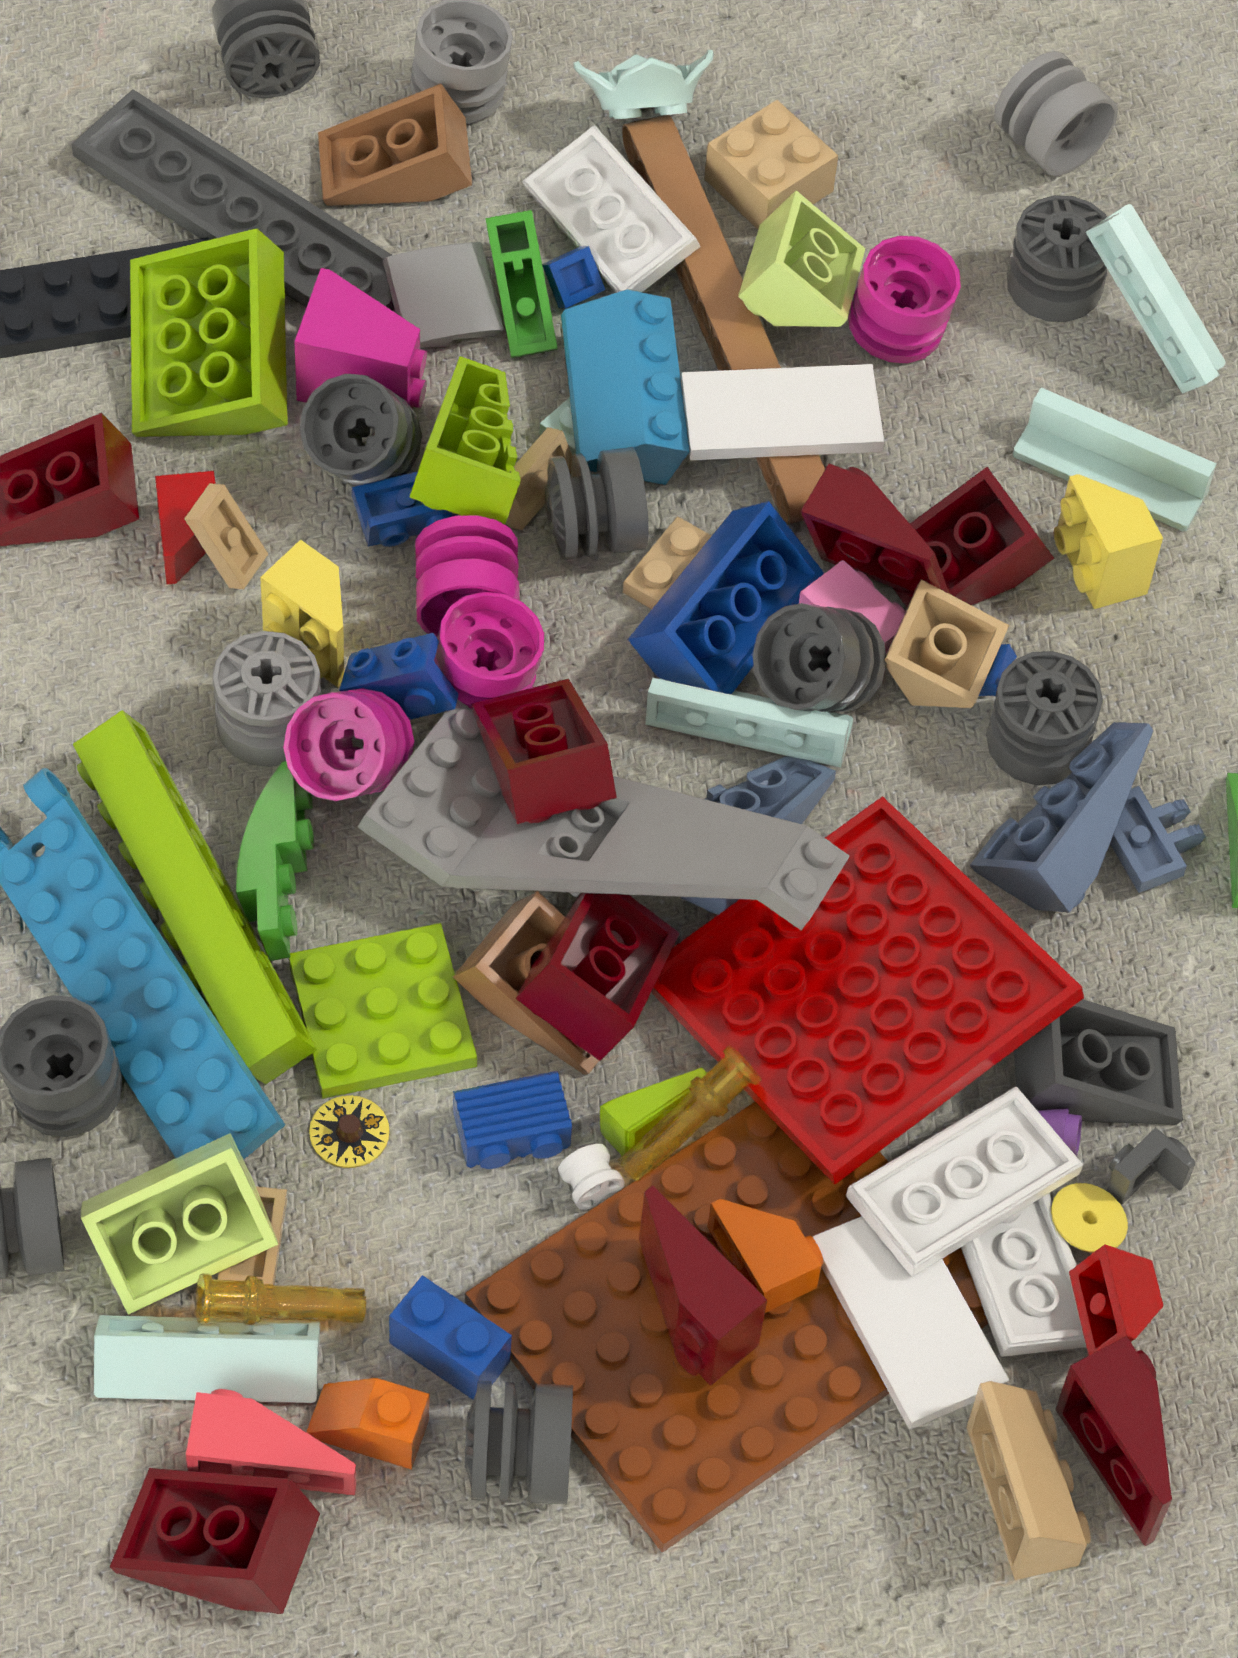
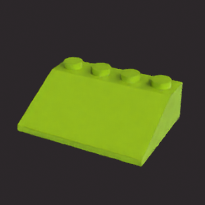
M256 228L131 259L132 434L136 437L247 435L287 426L284 252Z

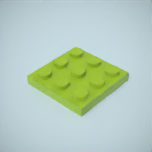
M441 923L290 953V958H288L302 1020L318 1049L311 1056L322 1099L477 1067V1054L458 984L453 978L455 973Z

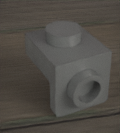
M1155 1127L1135 1148L1128 1143L1115 1155L1109 1164V1168L1113 1172L1106 1191L1123 1205L1156 1171L1178 1190H1182L1188 1184L1196 1162L1191 1157L1188 1149L1179 1140L1167 1137Z

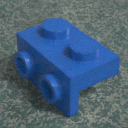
M418 472L352 487V499L368 547L378 544L385 547L402 544L409 537L419 535L425 527L438 520L461 515L447 510H434L425 506L421 501L410 498L409 496Z
M434 633L414 638H405L398 642L370 649L365 648L352 653L349 656L339 691H349L363 688L382 692L400 705L409 720L454 710L459 697V693L434 662L439 645V640Z

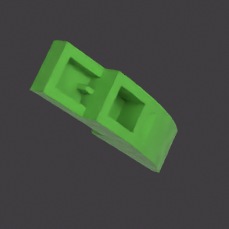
M283 761L271 776L254 806L242 839L237 865L236 894L248 921H257L258 933L270 961L290 958V936H296L298 930L293 905L288 904V895L296 893L294 873L308 871L307 850L314 849L312 825L309 819H305V810L313 808L312 794L297 783L288 769L286 761Z

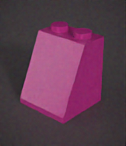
M321 268L294 341L296 401L306 403L311 393L328 379L343 374L366 375L384 385L393 393L406 400L412 409L413 407L421 408L427 387V381L421 379L426 365L427 351L420 349V329L333 271Z

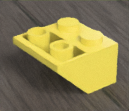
M1080 474L1069 476L1065 497L1060 502L1061 513L1058 526L1054 528V540L1058 551L1062 555H1067L1073 567V577L1078 590L1081 593L1086 592L1094 609L1147 595L1163 537L1143 499Z
M300 540L260 577L263 631L285 633L302 641L315 655L320 670V678L324 677L338 688L344 675V632L339 567Z

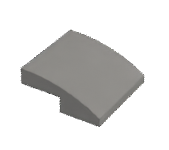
M481 242L449 244L418 249L388 256L383 260L395 312L420 329V348L445 347L454 339L495 337L504 330Z

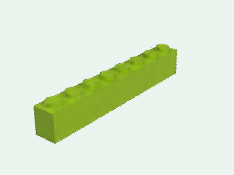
M121 710L73 743L82 761L77 765V770L84 782L92 790H97L102 802L97 804L98 810L106 823L112 829L118 830L123 840L118 844V848L127 863L133 869H138L144 879L139 884L140 890L147 902L155 910L159 909L166 922L160 925L161 930L171 946L177 951L181 950L187 963L182 968L197 991L203 992L209 1003L207 1006L253 1076L266 1085L318 1049L145 727Z

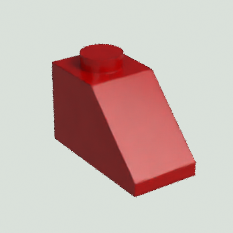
M214 471L155 476L166 585L176 584L206 554L204 548L185 521V517L209 483L216 484Z
M1104 1244L1069 1271L1088 1356L1126 1336L1132 1342L1164 1306L1153 1261Z

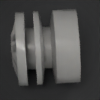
M444 0L430 6L420 17L416 31L415 55L410 78L412 95L442 84L466 117V123L477 122L492 115L502 104L506 85L507 67L513 40L507 20L496 9L475 0Z
M1052 51L1041 54L1028 62L1011 78L995 105L994 120L1005 133L1010 134L1017 145L1025 146L1028 155L1048 175L1060 176L1070 173L1083 165L1100 149L1116 123L1118 108L1115 102L1093 82L1087 81L1083 71L1075 67L1064 53Z
M261 631L243 635L225 647L215 662L213 673L215 720L221 743L234 757L251 765L273 767L286 761L283 746L288 723L297 708L312 697L319 696L321 692L320 670L315 655L302 641L285 633Z

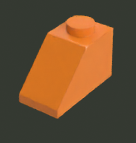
M718 1199L711 1203L707 1227L725 1258L767 1299L765 1313L817 1289L821 1266L824 1263L823 1256L813 1237L810 1235L804 1237L794 1220L723 1199Z
M379 1378L324 1384L306 1433L320 1442L412 1470L429 1422L430 1394Z

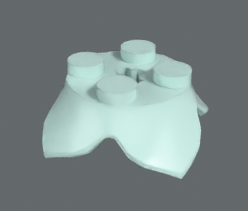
M707 50L704 56L690 65H677V67L653 57L647 59L635 54L628 60L615 66L611 72L603 71L599 72V74L586 69L579 61L573 63L575 71L593 89L601 103L602 110H609L610 118L626 119L642 117L641 108L654 107V113H660V115L687 113V103L693 102V93L699 78L713 60L714 53L713 50Z

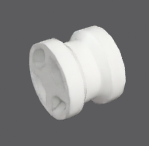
M591 1144L568 1155L558 1167L562 1180L572 1185L574 1189L572 1199L579 1209H592L624 1188L625 1182L621 1174L617 1170L611 1169L609 1165L611 1155L603 1144Z

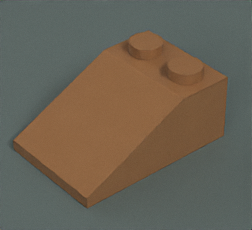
M442 84L318 132L323 201L327 206L427 202L472 186L466 117Z
M537 891L514 902L455 973L453 978L490 1013L582 1074L587 1075L599 1060L578 1047L572 1040L515 999L532 966L565 918Z

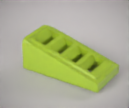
M701 1067L602 1104L600 1106V1131L602 1135L624 1159L632 1157L708 1105V1073Z

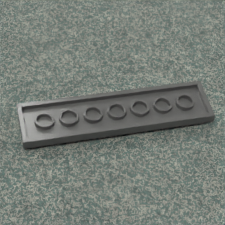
M134 89L72 143L74 157L199 238L208 237L209 239H216L256 228L260 230L284 252L285 294L305 307L308 305L321 268L333 271L393 311L395 309L383 260L388 256H392V254Z

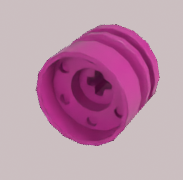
M896 236L882 240L869 251L864 262L848 315L849 329L856 342L872 356L887 362L911 363L925 359L938 348L961 288L960 271L953 258L938 244L921 237Z
M453 516L438 520L425 527L415 539L416 579L418 580L416 582V621L424 632L428 634L434 633L437 637L440 623L448 608L467 595L480 592L502 593L520 601L519 581L517 580L519 567L518 539L511 528L501 522L482 516Z
M480 592L464 596L448 608L440 623L437 636L439 645L434 662L459 693L458 700L472 709L471 703L533 688L536 672L539 669L544 651V631L538 617L523 602L502 593Z
M362 688L314 696L297 708L286 727L283 748L287 767L302 788L315 797L339 801L384 791L411 757L414 737L410 720L397 702L382 692ZM353 737L363 739V749L353 746Z

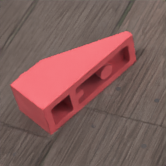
M217 1389L212 1391L211 1394L196 1392L186 1450L188 1471L292 1479L299 1489L355 1496L356 1464L252 1398H244L240 1393L227 1389Z

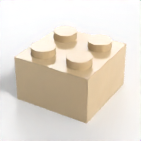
M775 100L708 143L704 180L753 226L759 229L760 224L795 191H798L812 204L832 193L834 190L838 155L782 103Z

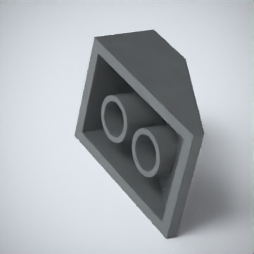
M1082 999L1014 1050L1016 1086L1036 1110L1069 1108V1114L1081 1115L1084 1122L1177 1125L1183 1121L1175 1027Z

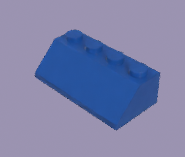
M769 501L733 510L627 640L657 677L666 681L731 695L754 666L752 654L756 637L767 618L784 606L799 604L800 592L825 573Z

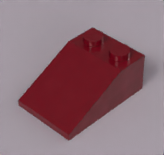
M102 412L0 456V546L93 538L139 520L132 445Z
M829 463L801 509L802 516L821 560L834 565L844 560L855 571L864 573L868 578L911 595L914 594L921 580L950 594L934 551L874 483L871 477L858 468L848 467L843 469Z
M988 467L984 468L910 523L934 551L950 595L971 606L1015 588L1055 559ZM893 588L906 608H908L913 595Z
M569 678L471 703L474 717L504 800L517 824L543 822L554 814L573 809H592L604 801L617 798L608 743Z
M581 893L532 966L515 999L572 1040L578 1047L601 1061L634 1028L680 933L630 895Z
M652 1185L644 1192L639 1242L672 1346L675 1349V1357L689 1374L693 1376L699 1374L711 1386L759 1346L767 1299Z
M1126 1336L1070 1365L1055 1410L1143 1545L1147 1546L1155 1541L1171 1504L1172 1495L1156 1371L1147 1354L1142 1350L1136 1351Z
M149 1468L110 1568L117 1574L231 1609L283 1614L320 1513L292 1479Z

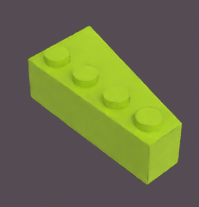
M461 356L459 357L409 496L410 498L421 501L425 506L434 510H447L461 516H482L497 520L504 525L506 524L520 485V475L518 471H515L514 467L517 453L516 447L511 445L513 423L512 420H508L507 416L510 403L506 373L504 371Z

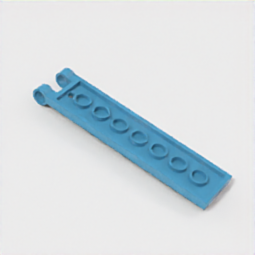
M42 768L24 783L23 787L31 801L47 818L14 846L8 835L0 827V884L72 997L92 1006L104 1021L111 1045L118 1058L121 1074L175 1158L231 1133L244 1160L282 1129L285 1123L82 816L64 784L49 769ZM45 846L44 853L37 857L36 852Z

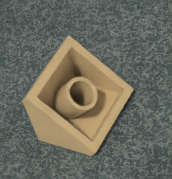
M921 580L884 660L887 663L886 668L912 706L972 708L977 701L1009 625Z

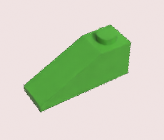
M532 210L485 218L511 359L558 350Z

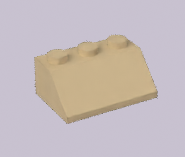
M993 1381L980 1383L966 1428L1014 1580L1079 1566L1086 1546L1091 1541L1090 1529L1084 1512H1076L1070 1493L1074 1490L1073 1477L1068 1462L1065 1459L1060 1461L1058 1459L1053 1443L1057 1441V1429L1051 1411L1049 1409H1042L1036 1391Z

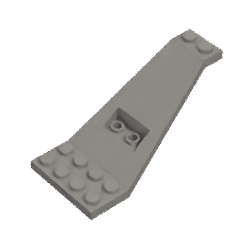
M457 700L454 710L444 713L358 825L359 829L442 887L569 892L575 897L579 893L750 899L760 901L800 930L811 919L850 857L806 825L613 776L617 795L615 799L604 801L599 806L588 810L573 809L554 814L543 822L517 824L504 800L473 710Z

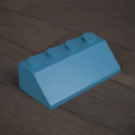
M627 289L565 309L561 314L576 454L582 453L590 471L597 472V461L600 451L633 447L640 461L644 481L666 485L690 452L671 299Z

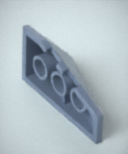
M1112 723L1070 762L1069 768L1072 773L1067 778L1051 788L1044 786L1033 796L1038 804L1019 822L1010 817L996 830L970 864L971 868L980 876L1035 910L1070 913L1074 907L1080 904L1086 890L1098 876L1154 731L1150 724Z
M785 756L747 772L746 781L736 786L725 789L720 784L708 789L705 800L803 824L835 780L836 771L810 760ZM681 897L683 900L718 915L739 900Z

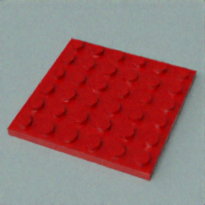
M883 796L825 837V839L829 840L850 857L802 930L758 900L739 899L672 948L651 991L834 1185L1084 999L1083 987Z

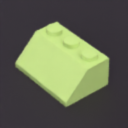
M795 191L760 224L738 297L743 300L750 312L757 316H762L773 326L841 327L847 321L866 248L798 191Z
M231 1133L85 1200L81 1206V1220L128 1315L278 1245V1240L255 1183Z

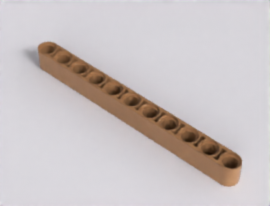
M661 115L623 124V144L631 166L695 236L701 246L674 268L718 371L781 368L759 316L750 312L743 300L738 297L743 282L672 117L670 115ZM820 456L755 457L782 519L787 525L804 521L801 509L825 471Z

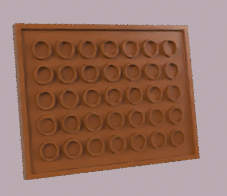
M756 1102L747 1106L465 1292V1303L512 1335L510 1360L533 1389H535L537 1383L573 1385L571 1438L662 1553L889 1394L822 1267L817 1289L766 1312L759 1346L713 1385L710 1386L699 1374L696 1376L689 1374L675 1357V1349L672 1346L639 1242L644 1192L653 1185L724 1256L707 1227L712 1202L723 1199L794 1220L804 1237L808 1235L813 1237L861 1217V1214L846 1197L848 1187L889 1163L879 1151L834 1185ZM960 1247L942 1259L977 1323L983 1329L989 1323Z

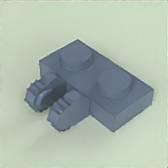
M1140 786L1131 788L1110 842L1111 847L1138 893L1183 877L1187 865L1180 854L1201 844L1204 838H1206L1199 824L1189 825L1187 828L1184 827L1167 833L1166 828L1171 827L1173 824L1176 825L1186 819L1189 813H1191L1184 799H1179L1177 801L1174 800L1172 803L1169 802L1152 808Z

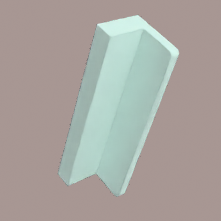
M1127 204L1087 230V236L1182 394L1206 385L1219 376L1217 370L1225 365L1222 354L1131 204Z
M1042 387L1033 400L1028 425L1013 450L1014 458L1066 481L1069 480V476L1080 474L1143 499L1153 519L1180 531H1187L1209 491L1217 464Z
M659 677V679L652 678L648 690L645 725L841 768L853 726V717L817 710H794L777 705L772 699L735 690L730 695L666 681Z
M100 1315L94 1334V1395L97 1398L195 1400L196 1392L211 1394L212 1391L217 1389H227L240 1393L244 1398H252L257 1402L313 1403L317 1398L320 1321Z

